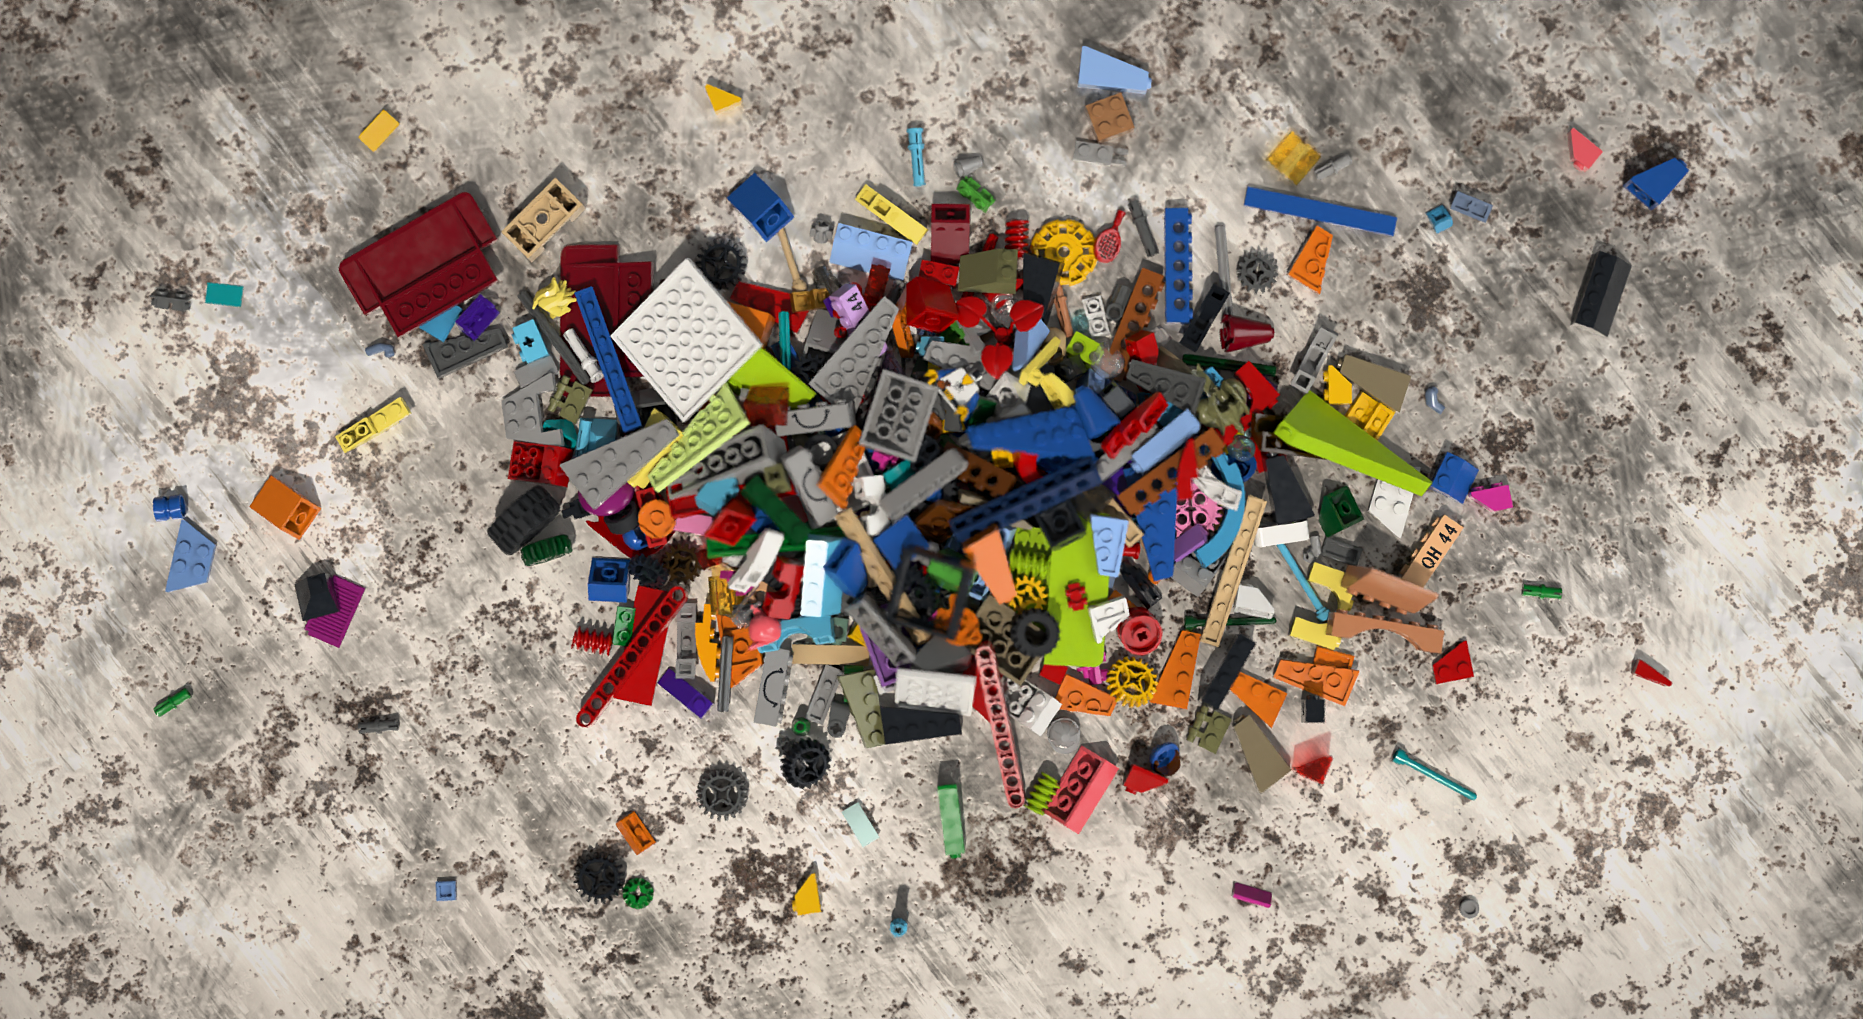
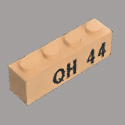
M1446 515L1435 518L1431 525L1434 528L1430 534L1426 532L1421 539L1423 544L1419 549L1416 548L1410 556L1412 560L1409 565L1405 564L1399 572L1401 574L1399 579L1422 588L1425 586L1464 528Z

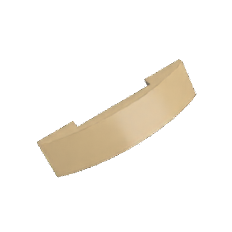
M792 644V664L869 666V652L865 646Z

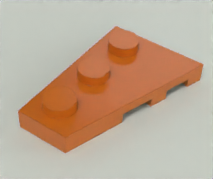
M1316 225L1287 275L1319 295L1322 289L1321 284L1325 275V266L1333 235Z
M1242 672L1239 673L1230 689L1235 696L1246 704L1270 728L1273 727L1287 696L1286 692Z
M1067 673L1054 698L1062 704L1059 708L1061 710L1111 716L1117 703L1115 702L1116 696L1111 697L1109 693Z

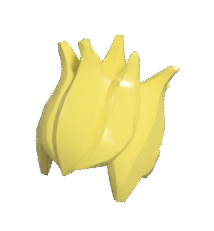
M553 277L548 286L536 292L532 309H535L538 304V307L550 312V318L560 317L571 311L567 307L571 302L577 301L576 298L571 297L576 290L571 292V288L566 290L567 281L564 280L562 283V280H560L557 284L556 278Z

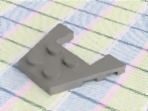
M986 304L987 311L983 317L996 329L1000 327L1009 329L1010 324L1003 317L1000 322H997L998 319L996 317H998V313ZM981 319L979 324L972 328H966L956 321L959 328L963 329L965 333L963 337L965 342L970 344L971 349L969 351L971 355L981 354L986 345L979 336L993 332V330ZM1014 327L1013 333H1011L1013 339L1010 345L1015 344L1016 329Z
M548 373L501 401L506 439L565 447L563 431L561 429L543 431L539 394L557 390L555 373Z

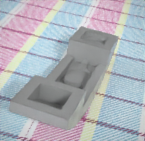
M685 603L677 614L676 679L695 678L697 650L695 638V623H697L696 603Z

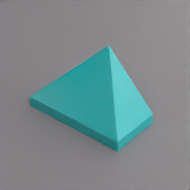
M567 419L546 420L543 424V431L561 429L563 431L564 448L573 449L574 452L578 436L573 423Z

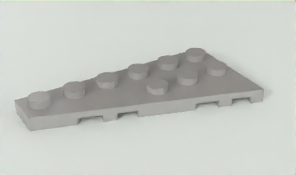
M884 296L808 384L831 404H835L834 401L846 399V402L853 401L854 414H856L899 308Z
M663 420L562 463L560 467L592 509L596 510L680 434L669 420Z

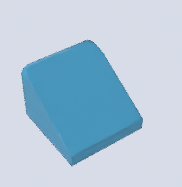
M1443 204L1426 213L1436 233H1440L1453 226L1452 217Z

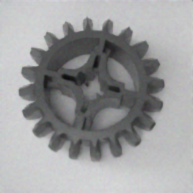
M717 769L716 776L709 772V780L705 776L702 778L706 782L705 785L702 783L698 784L703 790L696 791V794H702V797L697 798L696 801H703L699 809L706 807L707 809L703 814L706 815L710 811V819H713L716 814L718 815L717 821H721L722 815H724L725 821H728V814L735 818V810L739 814L742 813L741 809L738 808L739 805L746 807V804L741 801L742 799L748 800V796H742V793L748 792V789H741V786L745 785V781L740 784L737 782L741 778L740 775L735 779L732 778L735 773L734 771H731L728 776L727 769L723 770V775H720V771ZM726 779L730 783L726 787L720 788L713 781ZM734 786L738 792L736 804L729 795ZM708 787H710L715 794V797L710 804L708 803L706 796ZM729 787L726 791L727 800L722 798L715 803L718 799V791L722 792ZM720 802H724L727 805H729L731 809L727 811H718L715 810L714 807L718 805Z

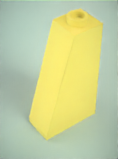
M655 408L651 412L644 428L663 420H669L680 435L627 481L633 487L639 486L644 489L650 482L648 478L650 472L662 458L667 457L672 450L670 447L674 442L678 443L683 437V431L665 414Z

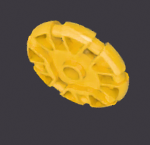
M1067 218L1066 220L1055 219L1041 226L1042 229L1038 233L1036 232L1032 238L1030 251L1032 254L1039 255V250H1045V256L1042 257L1065 263L1062 272L1068 271L1069 277H1061L1060 284L1061 286H1074L1084 281L1086 276L1093 272L1097 264V259L1093 253L1095 237L1090 230L1088 231L1083 227L1082 223ZM1059 228H1066L1067 234H1059ZM1077 233L1083 236L1080 241L1075 237ZM1047 234L1051 236L1048 242L1044 239ZM1066 247L1069 250V255L1061 257L1058 253L1060 248ZM1083 248L1089 249V255H1083ZM1080 263L1084 266L1081 271L1076 268Z

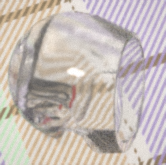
M1011 294L997 295L991 301L990 307L997 324L1009 329L1010 323L1014 321L1010 317V310L1019 301ZM1002 300H1010L1012 304L1002 306L997 312L995 311V306L998 302Z
M1102 341L1094 354L1091 368L1100 377L1112 379L1123 371L1124 357L1119 350L1111 355L1109 343Z

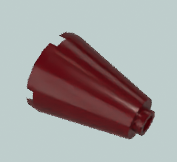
M1224 314L1221 319L1224 327L1220 329L1219 334L1221 348L1225 349L1224 352H1233L1270 343L1275 335L1274 328L1269 323L1231 314Z

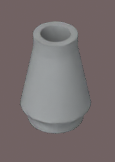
M980 156L959 159L953 163L956 175L963 178L983 166Z

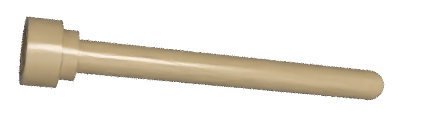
M783 227L778 232V236L793 279L792 291H808L806 282L800 279Z

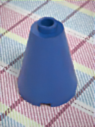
M1083 385L1075 390L1076 394L1073 395L1089 441L1101 436L1106 431L1112 430L1120 423L1116 414L1091 387L1086 388Z

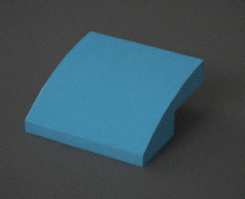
M455 306L420 326L419 329L444 342L463 309Z

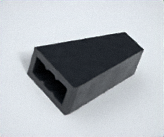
M1024 253L1023 300H1029L1044 306L1041 320L1047 326L1065 263L1032 253Z
M1270 452L1261 455L1273 521L1277 525L1314 517V512L1285 456Z

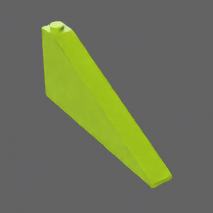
M1310 390L1302 397L1274 432V434L1291 446L1419 496H1423L1433 483Z

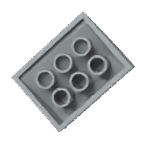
M883 370L858 445L915 462L939 388Z
M862 593L858 599L856 598L845 608L846 612L895 667L911 662L916 658L917 648L914 646V641L901 632L902 628L899 624L887 621L889 613L884 608L878 606L877 600L872 594Z

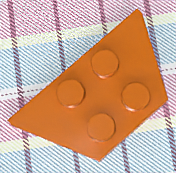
M716 615L720 640H722V636L733 637L730 688H733L764 664L763 653H760L757 648L753 650L748 649L754 643L749 637L748 627L750 623L734 625V618Z

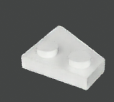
M1124 596L1087 607L1094 639L1097 643L1102 642V638L1109 631L1112 632L1120 622H1123L1129 616L1127 601Z

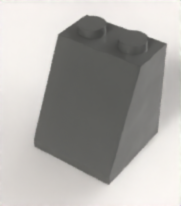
M934 636L916 654V658L911 661L910 670L954 675L970 667L971 652L964 646H956L950 644L944 638Z

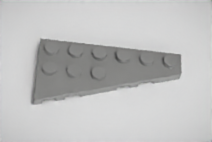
M930 341L922 358L942 369L963 368L967 374L977 369L983 378L975 384L989 392L998 381L985 370L981 361V354L972 356L969 351L971 347L967 345ZM1012 362L1011 366L1005 372H1008L1019 379L1022 371L1026 367L1014 371L1012 369Z

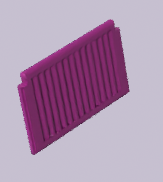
M334 575L333 583L340 612L308 620L304 630L309 631L308 635L340 648L366 588Z

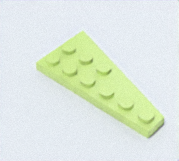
M725 383L716 395L713 394L710 397L709 401L711 402L704 410L698 412L682 432L683 437L678 443L674 442L670 447L672 449L666 458H662L648 475L654 490L658 493L749 424L728 383Z

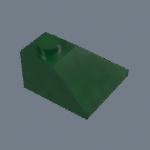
M1348 485L1323 497L1318 521L1327 538L1364 520Z

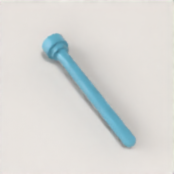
M1277 544L1276 546L1317 610L1316 614L1318 616L1316 617L1320 623L1328 619L1329 612H1331L1330 609L1327 610L1326 606L1323 607L1285 544Z

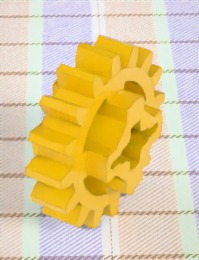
M1027 575L1024 576L1023 580L1017 577V583L1014 582L1016 589L1015 597L1018 598L1020 604L1018 606L1015 599H1013L1007 606H1013L1012 610H1018V614L1022 613L1021 611L1028 610L1026 608L1030 603L1037 604L1033 608L1043 610L1041 604H1047V601L1043 600L1048 596V594L1043 593L1046 586L1041 587L1042 581L1035 582V577L1033 576L1030 580ZM1027 583L1024 589H1017L1019 585ZM1034 587L1037 588L1039 596L1035 594ZM1029 592V596L1032 599L1025 601V597L1022 594Z

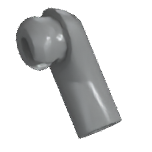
M1319 536L1309 537L1311 547L1303 555V559L1308 563L1314 562L1321 554Z

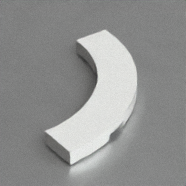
M1207 466L1200 470L1197 468L1199 478L1192 479V481L1201 492L1219 505L1237 511L1242 491L1231 488L1216 479Z

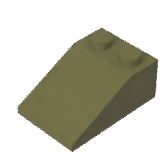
M993 249L960 256L958 291L1016 294L1018 249Z

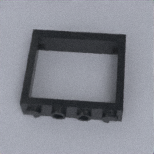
M909 543L906 548L902 549L899 558L902 560L901 567L898 566L895 577L898 579L891 589L890 595L893 598L892 602H889L887 606V613H889L887 621L954 641L959 634L977 564ZM913 555L964 571L949 627L899 611Z

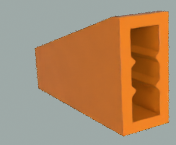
M995 523L962 544L964 552L972 563L977 564L976 570L998 603L1002 604L1014 599L1016 589L1000 532Z

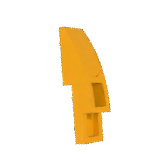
M704 604L703 623H695L696 646L706 675L711 682H716L720 672V667H717V659H720L721 648L718 647V643H711V639L715 638V628H712V620H716V609H713L712 604Z

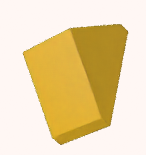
M709 84L705 86L716 115L738 107L743 102L742 98Z

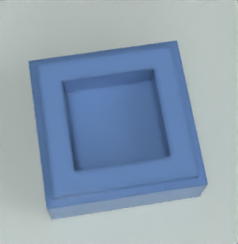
M436 881V901L457 900L456 881Z

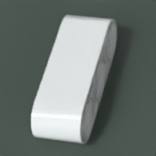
M1302 519L1277 525L1275 522L1261 523L1254 539V546L1263 547L1309 539L1307 519Z

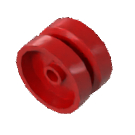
M1143 607L1128 608L1129 616L1118 624L1116 635L1130 653L1135 655L1149 654L1161 643L1163 636L1162 627L1148 609Z

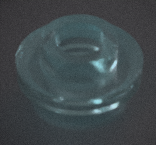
M1076 315L1072 320V328L1075 332L1086 333L1089 330V321L1085 315Z

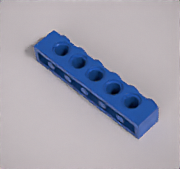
M1165 208L1164 210L1165 325L1189 324V319H1193V308H1189V300H1193V290L1189 289V281H1192V270H1189V263L1192 262V251H1189V244H1192V232H1188V225L1192 224V213H1188V208ZM1175 224L1182 225L1183 232H1175L1173 226ZM1181 243L1184 249L1181 252H1177L1174 250L1173 245ZM1181 262L1184 269L1177 271L1174 269L1173 264ZM1181 281L1184 284V288L1182 290L1175 289L1174 282ZM1182 300L1184 307L1177 309L1174 306V301Z

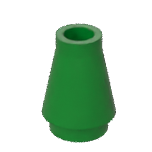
M803 717L796 718L791 726L793 733L797 736H805L811 729L810 722ZM799 723L804 725L802 731L797 729Z

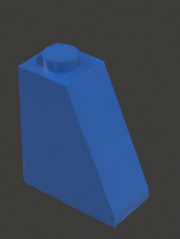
M843 537L822 569L844 594L858 599L868 584L860 547L857 542Z

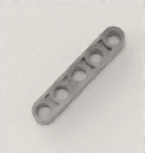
M951 449L887 494L879 504L891 520H896L961 474L967 468L968 463L957 449Z

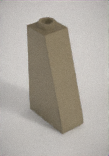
M1346 354L1343 356V359L1339 358L1336 369H1339V372L1352 385L1375 401L1385 405L1395 414L1400 412L1411 379L1410 375Z
M1242 714L1234 720L1236 724L1232 727L1256 789L1262 794L1288 774L1291 768L1251 716H1244Z

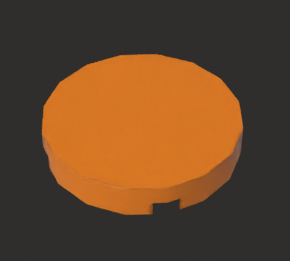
M664 500L647 502L638 514L640 529L651 538L666 537L674 530L677 524V518L673 519L670 515L669 503Z

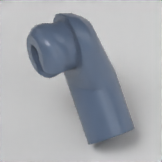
M377 343L365 348L368 356L384 352L386 358L395 355L394 347L390 344Z

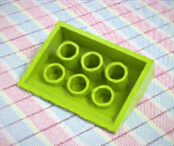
M762 347L726 382L739 397L741 388L749 389L748 398L753 399V409L756 413L765 417L772 426H775L774 413L779 412V408L791 406V410L798 409V405L807 404L816 394Z

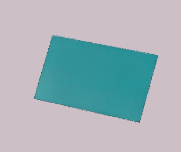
M208 282L205 303L241 307L243 286Z

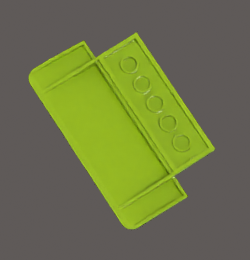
M1076 511L1086 529L1087 535L1053 552L1040 527H1032L1031 530L1017 528L1015 532L1014 554H1017L1018 550L1021 549L1022 555L1029 551L1030 557H1032L1034 552L1037 553V558L1044 554L1045 560L1051 555L1048 574L1041 578L1039 572L1035 577V582L1041 580L1040 586H1046L1043 593L1048 594V596L1043 600L1047 601V604H1041L1043 610L1052 614L1058 621V626L1061 629L1059 637L1061 638L1057 642L1058 646L1056 649L1054 648L1052 653L1045 655L1044 664L1082 667L1099 666L1104 658L1105 636L1102 638V642H1095L1087 607L1108 601L1109 576L1099 575L1097 571L1090 514L1111 516L1107 513ZM1017 568L1012 573L1015 583H1017V577L1023 580L1025 576V570L1018 574ZM1031 571L1030 574L1028 575V579H1029V580H1030V579L1032 578V576H1033L1032 571ZM1079 582L1080 586L1085 587V593L1082 594V598H1087L1088 605H1084L1083 610L1072 611V608H1068L1067 605L1070 597H1066L1065 589H1068V584ZM1027 583L1019 585L1017 589H1024ZM1034 587L1035 594L1039 596L1037 588ZM1029 592L1022 594L1025 597V601L1032 599L1029 596ZM1014 597L1016 603L1019 606L1020 602L1018 598ZM1030 603L1026 609L1033 608L1037 604ZM1031 622L1046 633L1045 626L1041 622Z

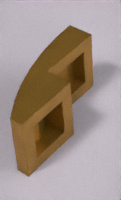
M830 288L790 293L792 313L826 308L823 300L831 295Z

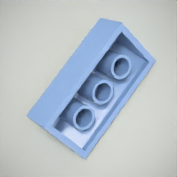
M838 223L829 263L894 280L898 279L903 282L913 242Z

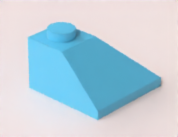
M580 418L592 421L587 453L617 440V420Z

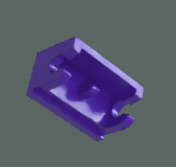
M480 294L455 323L460 331L475 341L500 313L494 308V304Z

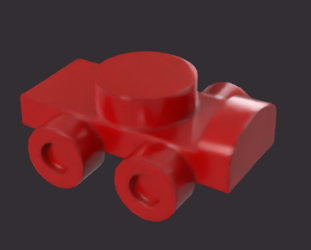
M1079 582L1068 584V589H1065L1066 597H1070L1067 605L1068 608H1072V611L1083 610L1084 605H1088L1087 598H1082V594L1085 593V587L1080 586Z

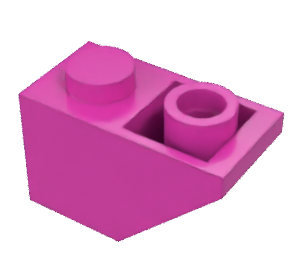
M1502 482L1491 484L1492 488L1484 489V486L1472 488L1473 492L1468 493L1470 499L1490 512L1513 508L1509 485L1503 486Z

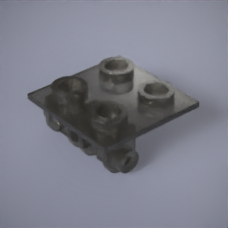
M1099 484L1069 499L1076 512L1091 524L1090 514L1099 515L1116 495L1103 484Z

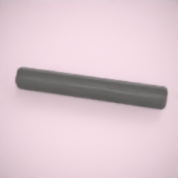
M722 636L717 704L719 712L729 711L733 637Z

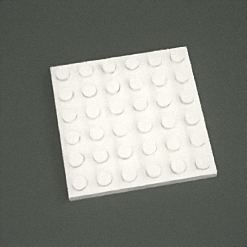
M686 258L611 335V338L682 422H686L763 346L761 341L690 258Z

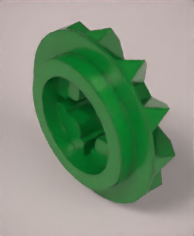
M642 878L628 881L622 892L626 904L634 909L647 907L654 895L651 884ZM639 885L640 892L646 895L640 896L638 902H636V896L630 894V892L636 891Z

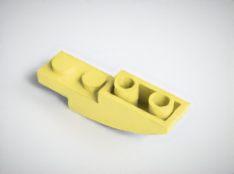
M866 184L855 198L857 202L916 245H918L928 231L927 228Z
M399 397L371 416L363 418L341 432L335 438L344 453H347L389 430L412 413L403 397Z

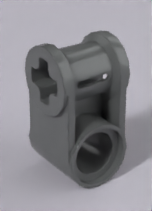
M832 700L827 731L834 738H840L845 733L850 716V707L846 702ZM836 724H839V728H841L842 730L841 732L838 731L837 734H834V731L831 730V728L835 727Z

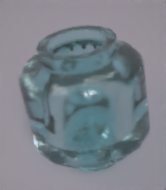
M1235 435L1234 440L1227 447L1230 456L1239 461L1250 460L1256 449L1252 439L1244 435Z

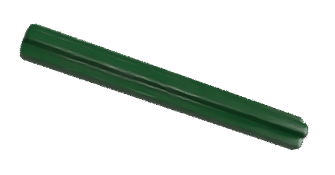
M1186 353L1182 356V361L1186 365L1196 366V364H1199L1200 367H1213L1214 369L1237 372L1247 363ZM1252 363L1263 376L1274 377L1276 375V366Z

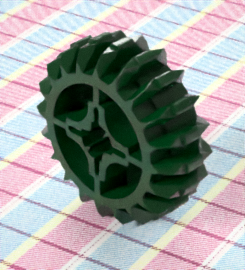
M565 534L531 543L520 550L522 561H524L526 566H534L555 560L573 551L571 540Z

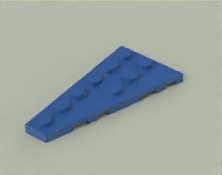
M1076 406L969 427L966 430L973 449L994 451L996 449L1008 450V452L1024 451L1026 454L1066 455L1069 458L1088 457L1091 455L1092 460L1095 457Z
M1132 467L1123 470L1128 488L1143 478L1141 473H1136ZM1173 467L1167 470L1168 477L1176 478L1177 470ZM1153 479L1151 486L1154 490H1159L1162 487V482L1159 479ZM1176 488L1169 493L1165 490L1159 494L1161 498L1153 504L1148 502L1144 505L1145 510L1136 516L1138 527L1145 534L1142 537L1154 582L1173 577L1177 507ZM1138 490L1135 497L1138 501H1144L1146 493Z

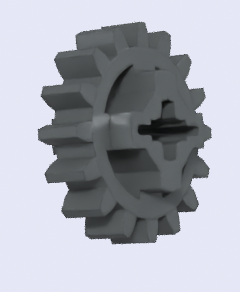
M1258 252L1257 257H1255L1253 253H1250V259L1245 256L1243 258L1245 263H1239L1238 266L1242 269L1236 271V273L1241 274L1237 280L1243 281L1241 287L1247 286V292L1253 289L1254 294H1257L1258 290L1263 294L1265 293V288L1269 290L1272 288L1270 283L1275 284L1277 282L1273 277H1278L1279 273L1274 272L1278 266H1272L1274 259L1267 260L1268 254L1261 257V252ZM1255 261L1252 268H1246L1249 263ZM1262 263H1265L1269 269H1265ZM1257 267L1259 269V273H1262L1258 279L1256 277V274L1253 273L1255 272ZM1246 277H1249L1253 283L1248 282ZM1269 278L1265 284L1260 285L1262 279Z

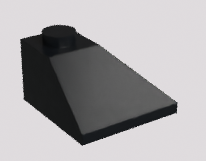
M321 573L307 577L294 584L302 621L340 612L331 574Z

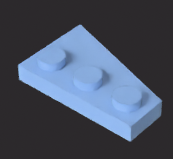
M1090 514L1098 574L1118 577L1129 521L1127 519Z

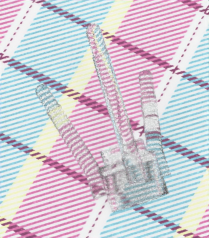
M760 584L757 587H753L740 605L732 612L734 615L730 619L739 629L743 626L746 629L749 626V614L761 604L758 601L747 611L741 610Z

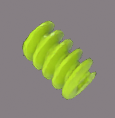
M1012 548L1009 560L1010 571L1013 573L1017 568L1018 574H1021L1025 570V575L1027 576L1032 571L1033 577H1036L1040 572V577L1044 578L1049 571L1051 555L1045 560L1044 554L1037 558V553L1034 552L1032 557H1030L1029 551L1022 555V551L1019 549L1017 554H1014V548Z
M1041 772L1044 779H1037L1040 785H1033L1036 792H1029L1033 798L1025 799L1029 805H1023L1038 815L1045 814L1042 808H1049L1046 801H1053L1049 795L1057 794L1053 788L1060 789L1061 787L1057 780L1044 772Z

